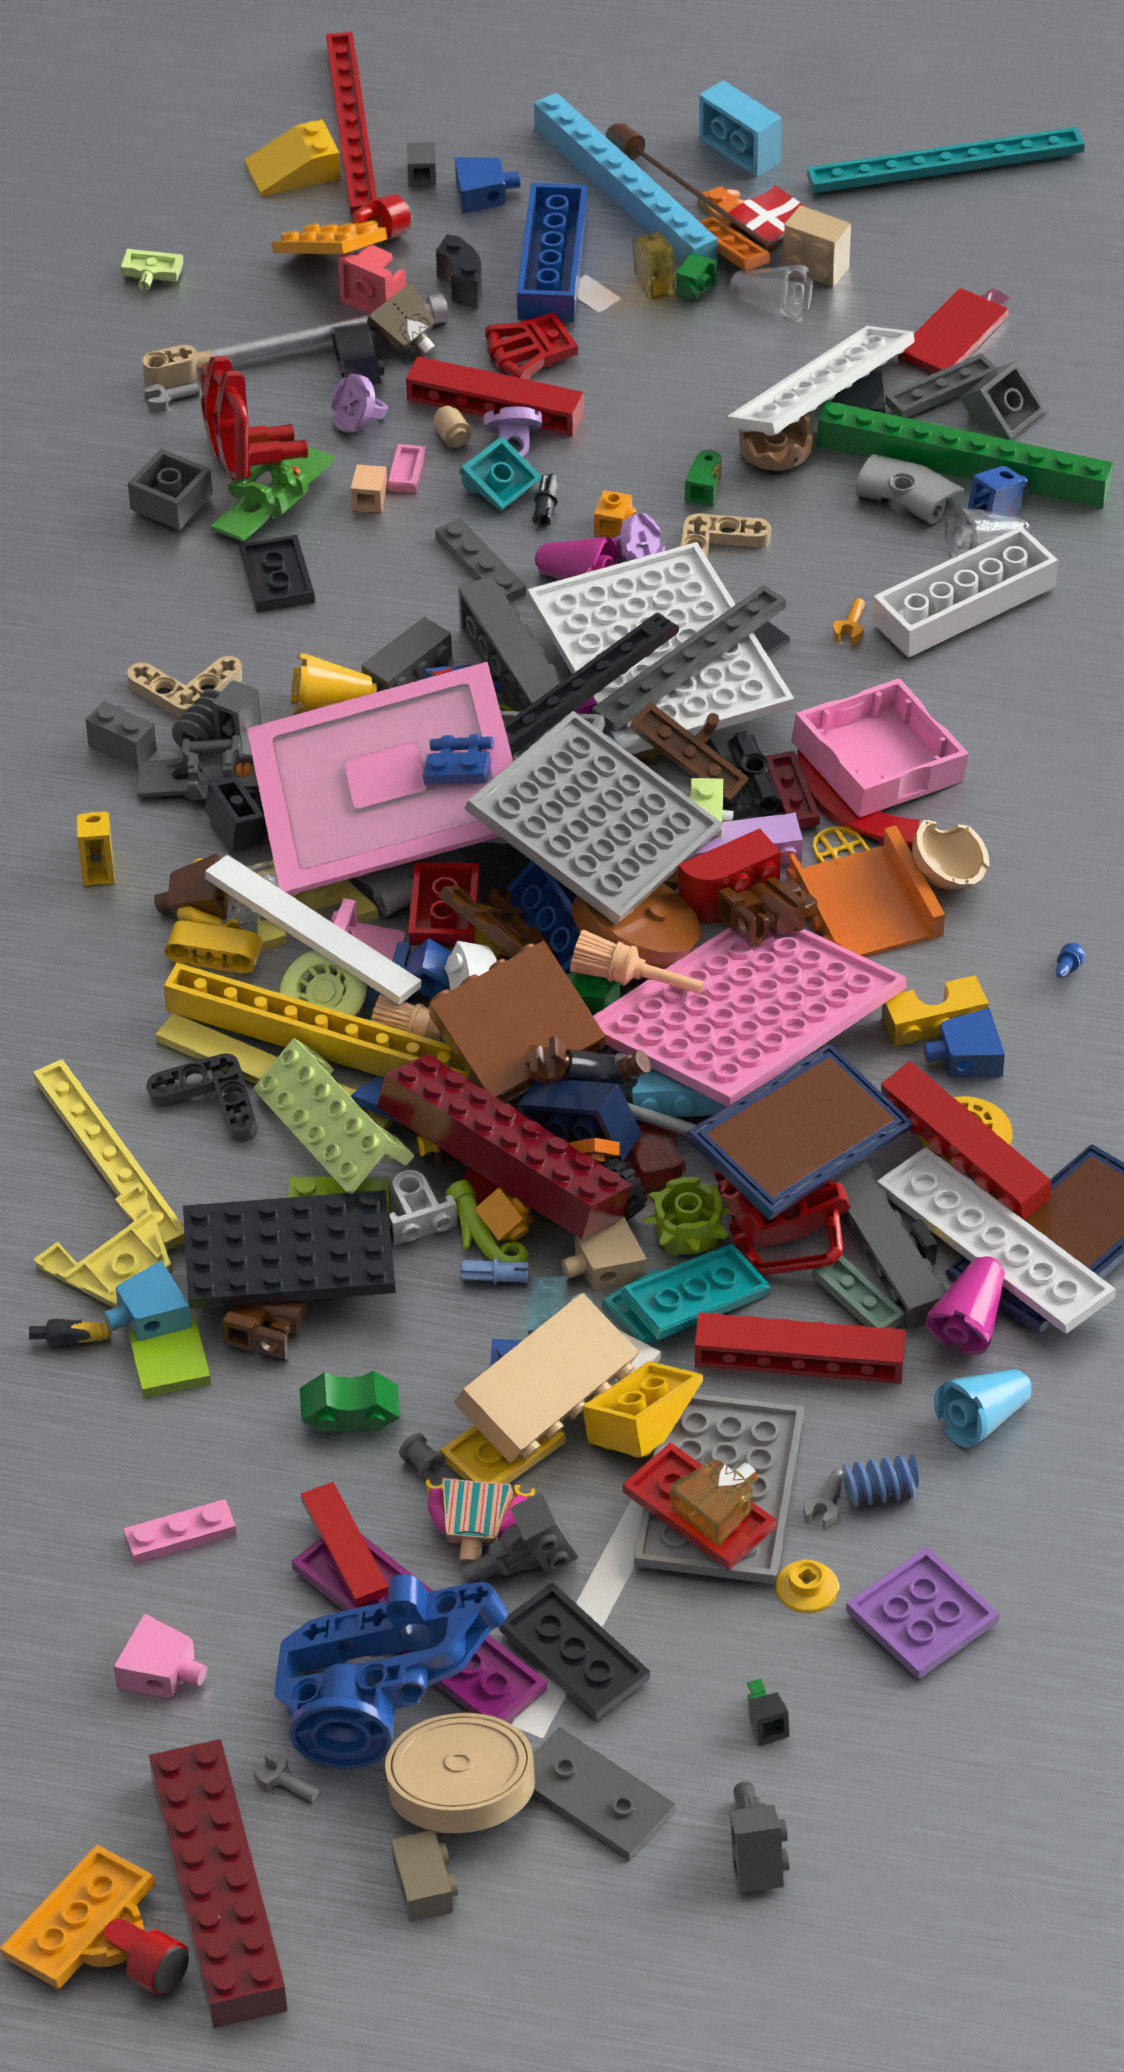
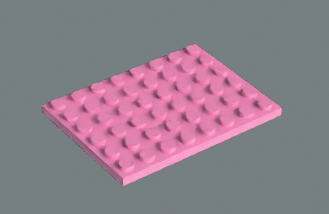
M727 928L664 969L703 981L704 985L701 994L649 979L593 1017L606 1035L605 1045L625 1055H632L637 1050L643 1051L650 1060L651 1068L728 1107L777 1077L906 989L907 985L905 976L806 929L797 932L793 930L783 935L778 934L773 929H769L767 938L759 947H756L738 934L736 930L733 931L731 928Z

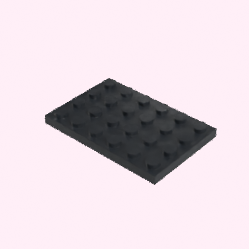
M386 1190L183 1206L188 1302L190 1309L396 1293Z

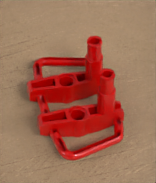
M226 356L210 357L209 363H204L201 366V410L207 439L217 462L225 466L229 477L233 481L249 478L251 476L250 466L282 463V460L308 458L307 441L305 439L295 441L292 424L267 427L266 425L249 427L245 377L239 371L232 370V362Z
M718 1170L714 1171L715 1179L718 1182V1190L727 1201L733 1222L729 1224V1230L732 1234L733 1243L761 1276L825 1268L833 1265L840 1259L844 1248L840 1215L851 1208L847 1192L841 1183L833 1184V1180L829 1181L821 1188L769 1220ZM827 1224L830 1249L825 1254L763 1262L754 1250L795 1239H804L810 1233Z

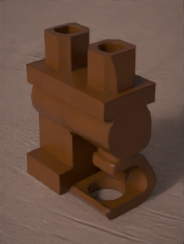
M774 876L767 878L766 884L763 882L756 883L749 890L738 893L730 887L718 890V918L756 947H759L767 938L769 929H773L780 935L793 930L796 932L805 929V919L817 915V899L811 894L801 897L800 886L795 881L783 884Z
M309 1300L235 1306L232 1312L228 1311L223 1319L224 1344L251 1352L256 1347L257 1352L287 1360L288 1334H299L304 1321L309 1316ZM239 1330L246 1331L248 1339H241L235 1334ZM263 1338H270V1340L265 1343Z

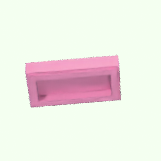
M396 445L387 480V491L417 493L426 457V446Z

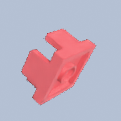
M368 245L363 251H357L354 255L350 253L341 254L338 257L340 302L370 315L406 286V272L400 269L392 276L391 271L384 269L392 260V253L374 245Z

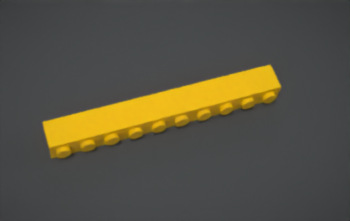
M176 963L164 984L166 1011L283 1047H287L292 1039L295 1038L318 1052L325 1060L384 1077L387 1072L428 1054L436 1057L442 1064L455 1072L461 1073L466 1079L471 1081L446 1043L181 963Z

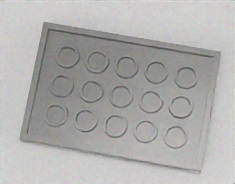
M695 1393L666 1440L655 1448L654 1456L671 1442L712 1473H716L715 1471L720 1473L724 1465H726L725 1474L735 1473L734 1478L736 1474L742 1478H733V1481L745 1480L730 1486L740 1489L738 1492L776 1518V1528L728 1571L643 1508L634 1556V1566L776 1584L805 1406ZM743 1463L750 1464L755 1470L746 1479L741 1473L735 1471ZM727 1467L734 1472L727 1473Z

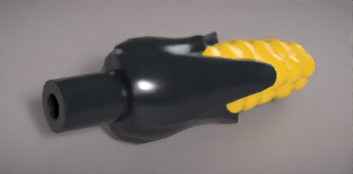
M57 1318L48 1320L46 1326H29V1340H46L48 1344L53 1346L66 1344L82 1345L83 1342L108 1339L112 1334V1331L109 1330L106 1324L83 1322L82 1319L67 1320Z

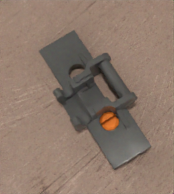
M240 735L233 736V739L191 741L190 738L183 739V758L139 762L138 797L185 795V798H190V800L207 799L209 783L232 777H238L245 789L259 790L252 754H241ZM223 752L222 765L203 766L200 764L198 754ZM180 774L189 775L187 779L182 781L174 779Z

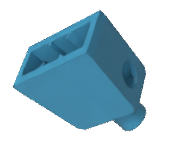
M162 1261L153 1264L119 1284L115 1289L117 1307L103 1312L106 1325L110 1331L128 1325L135 1338L141 1341L192 1327L189 1304Z

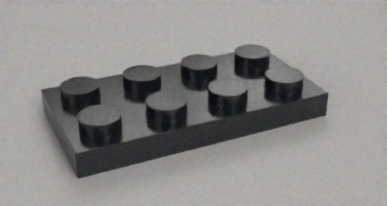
M553 1582L510 1613L505 1622L499 1626V1631L595 1720H598L650 1680V1670Z

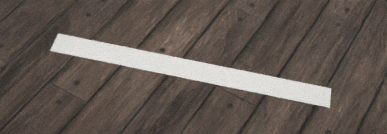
M632 1499L576 1602L601 1627H603L635 1567L634 1556L643 1507ZM540 1669L538 1674L547 1681L548 1690L515 1717L511 1724L519 1730L544 1738L567 1693Z

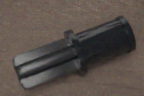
M553 473L542 475L539 490L534 496L536 505L532 521L536 525L538 517H540L539 527H547L551 524L553 507L556 506L558 501L556 496L558 480Z

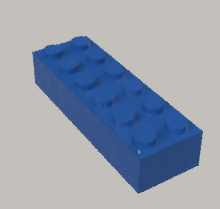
M531 183L517 287V320H529L554 312L561 322H575L588 214V185Z

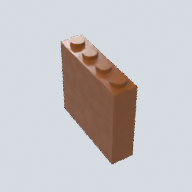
M545 941L537 945L531 943L524 946L511 959L507 961L506 959L498 960L490 966L487 972L479 976L473 974L461 982L459 987L451 991L443 990L439 992L430 1002L429 1016L472 1083L488 1090L491 1095L504 1103L528 1091L536 1081L530 1076V1068L526 1064V1051L529 1050L530 1045L549 1047V1038L557 1036L565 1043L566 1050L599 1052L605 1048L606 1035Z

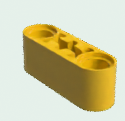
M180 920L175 922L172 927L164 953L168 959L175 963L247 974L251 973L255 968L263 946V940L258 934L248 930Z

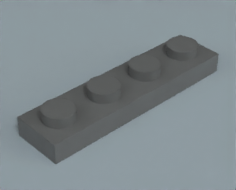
M980 353L885 395V404L897 416L908 418L967 392L997 367Z
M461 518L435 529V538L475 580L493 576L498 586L504 587L509 602L526 595V585Z

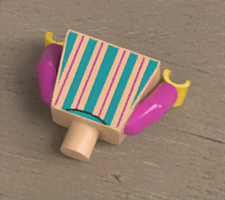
M442 1478L443 1483L441 1485L432 1486L430 1479L426 1480L428 1512L437 1530L446 1534L449 1543L461 1544L459 1561L465 1564L480 1558L482 1546L489 1547L491 1543L499 1540L508 1528L516 1524L510 1507L535 1495L534 1488L528 1494L520 1493L521 1485L519 1484L515 1485L513 1495L511 1484Z

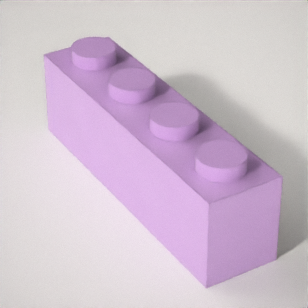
M796 813L722 822V837H713L690 858L692 859L760 828L780 850V865L789 864V854L793 853L797 860L802 862L803 839Z

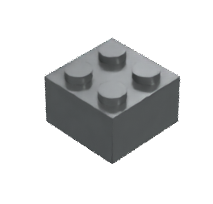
M161 448L128 482L130 510L180 530L213 496L211 469Z

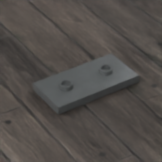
M561 1727L533 1754L535 1786L532 1795L628 1860L642 1848L675 1812L676 1804Z

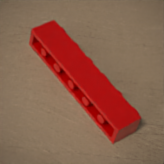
M417 356L406 377L408 401L440 408L450 406L459 412L482 417L489 411H493L494 415L500 414V409L506 407H528L542 414V427L539 429L573 436L584 414L583 391Z
M911 1061L907 1062L881 1083V1093L913 1122L909 1130L910 1132L923 1137L936 1154L944 1155L951 1161L952 1166L963 1175L966 1174L976 1185L1023 1220L1027 1219L1051 1199V1179Z
M699 1313L695 1338L694 1367L902 1384L906 1330L890 1327H865L855 1324L841 1325L824 1322L793 1321L789 1319L757 1318L754 1316L722 1315L719 1313Z

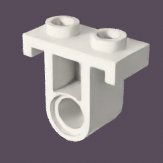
M415 1170L402 1171L393 1179L394 1208L398 1217L395 1212L388 1214L390 1236L394 1245L411 1242L417 1238L436 1232H443L458 1226L457 1204L453 1196H445L446 1202L438 1204L426 1178L422 1173Z

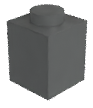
M435 142L407 143L408 186L436 185Z

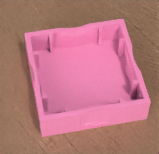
M900 678L863 690L846 699L830 701L797 712L791 742L859 818L963 782L969 755L949 731L930 716L924 704Z

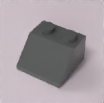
M1017 360L994 369L960 397V400L976 424L1007 440L1012 439L1047 410Z

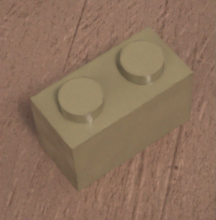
M431 1830L391 1839L392 1860L409 1922L453 1912L452 1897L458 1896V1888L454 1873L447 1875L445 1865L450 1864L445 1842L438 1843L436 1832Z

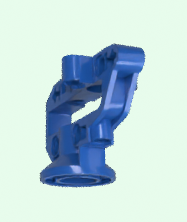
M406 1574L397 1575L389 1581L387 1602L337 1612L310 1620L283 1639L280 1643L274 1695L279 1702L287 1707V1713L292 1718L289 1736L294 1748L308 1760L322 1766L338 1769L363 1768L379 1762L387 1755L391 1748L395 1710L419 1705V1699L426 1695L428 1686L452 1677L463 1670L491 1630L501 1626L507 1619L508 1610L491 1584L477 1582L427 1592L416 1577ZM411 1650V1653L388 1657L357 1665L346 1663L347 1660L356 1659L360 1657L371 1656L373 1658L400 1651ZM327 1668L324 1672L303 1676L306 1672Z

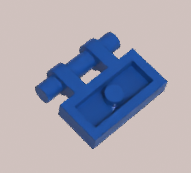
M470 734L469 737L454 738L453 735H442L441 738L430 739V750L440 751V753L427 755L422 774L424 784L486 783L492 760L489 751L482 752V749L494 748L493 736L482 737L481 734ZM455 750H468V752L454 753Z

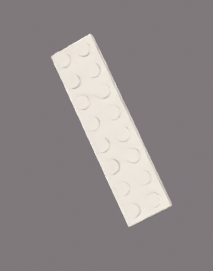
M873 326L864 327L726 416L728 427L741 429L742 432H764L768 436L779 434L783 428L799 421L800 417L807 412L816 410L818 405L834 398L836 393L851 387L853 382L869 375L870 371L876 367L886 364L887 360L891 357L903 353L905 348L915 342L913 331Z
M927 1147L877 1180V1186L884 1188L889 1200L915 1220L922 1219L932 1233L972 1262L975 1258L990 1256L998 1260L1005 1271L1003 1287L1065 1334L1115 1299L1114 1287Z

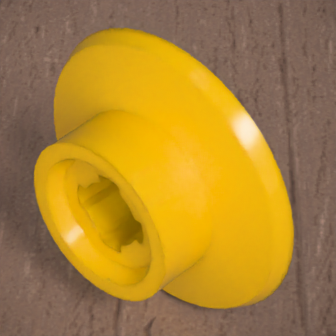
M801 1560L787 1565L778 1574L775 1584V1593L779 1601L787 1608L799 1613H816L828 1608L835 1601L839 1592V1583L835 1574L824 1564L813 1560ZM810 1580L809 1584H805L804 1581Z

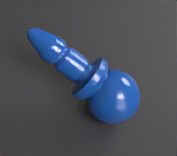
M1068 943L1062 947L1057 958V977H1064L1083 964L1085 951L1081 945Z

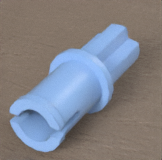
M494 1258V1261L464 1260L461 1262L460 1276L465 1281H493V1285H497V1282H522L527 1284L528 1261L505 1262L498 1261V1258Z

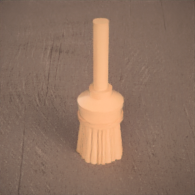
M582 930L570 966V972L607 978V981H616L623 986L633 978L640 980L641 976L697 994H701L704 985L703 981L645 964L646 960L639 958L636 946H627L620 941L618 944H615L585 930Z
M383 994L379 995V999L373 1009L371 1021L433 1040L441 1041L444 1038L429 1016V1008L424 1007L423 1004L414 1006L404 1001L398 1005Z

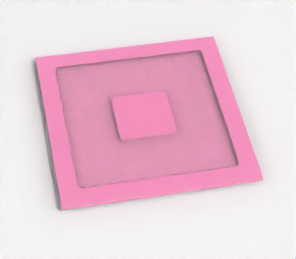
M488 662L247 728L279 889L289 895L500 837L464 809L467 801L514 762ZM470 734H481L482 737L493 736L494 748L482 749V752L489 751L492 760L486 783L424 784L422 774L427 755L440 753V751L430 750V739L441 738L442 735H453L454 738L469 737ZM455 750L454 753L468 752V750Z

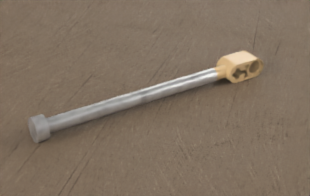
M443 294L427 296L426 303L424 304L433 317L434 324L448 322V309ZM369 315L198 353L190 345H179L151 351L145 354L142 359L144 383L147 388L150 385L159 383L165 389L192 383L197 380L198 370H200L201 366L204 363H209L210 357L226 356L234 363L333 341L330 327L366 322Z

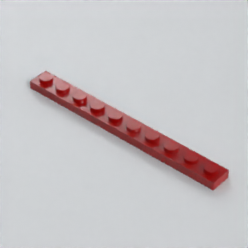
M353 32L326 34V45L350 216H352L353 212L360 209L365 203L377 199Z

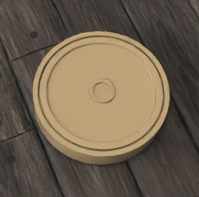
M454 1713L422 1721L406 1730L394 1741L385 1760L387 1792L393 1808L410 1823L436 1832L468 1833L496 1826L513 1817L527 1804L535 1786L533 1751L526 1736L512 1724L484 1714Z

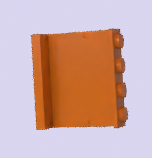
M897 826L884 829V844L881 847L801 868L802 863L800 860H797L795 854H789V868L785 870L787 882L795 881L800 886L801 897L811 894L817 899V915L809 918L812 930L814 932L818 931L821 937L858 955L869 957L944 936L945 913L923 873L918 869L913 855Z

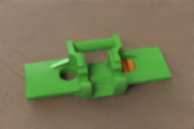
M308 446V458L291 459L284 460L282 463L253 466L249 478L232 481L228 484L230 494L239 500L211 525V529L237 540L245 541L269 519L274 520L277 516L282 515L309 491L308 484L329 467V464L335 460L334 456ZM266 471L271 473L272 481L268 486L255 482ZM253 509H259V510L256 511V512H251V513L249 512V511H251V510H253Z

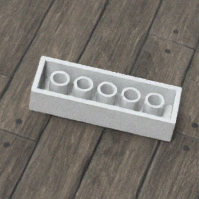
M1020 526L875 595L873 601V624L909 658L1056 587L1058 560L1025 528Z

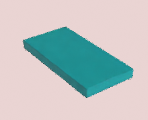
M731 1243L623 1286L619 1296L657 1340L697 1325L699 1313L724 1314L770 1295L771 1286L735 1245Z

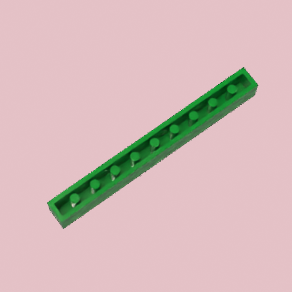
M830 401L826 402L818 419V446L865 457L876 454L923 465L934 472L973 480L976 474L1005 466L1018 475H1024L1028 478L1030 489L1027 492L1100 508L1104 507L1111 490L1113 462Z

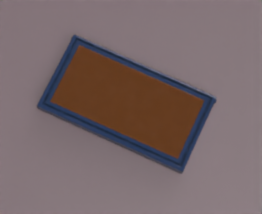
M827 1045L685 1133V1138L770 1220L908 1132L913 1122L833 1046Z
M1090 1144L1051 1178V1199L1024 1221L1102 1279L1124 1260V1162ZM962 1256L945 1271L947 1277L955 1282L970 1265L971 1261ZM1002 1286L998 1309L1038 1334H1041L1052 1324Z

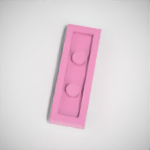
M223 1499L123 1528L133 1562L136 1564L236 1535V1525L227 1502Z

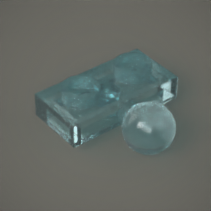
M567 1276L533 1277L528 1335L581 1294H575L570 1300H567L569 1288ZM584 1293V1294L591 1300V1302L596 1306V1303H595V1300L593 1299V1297L590 1296V1295L587 1294V1293Z

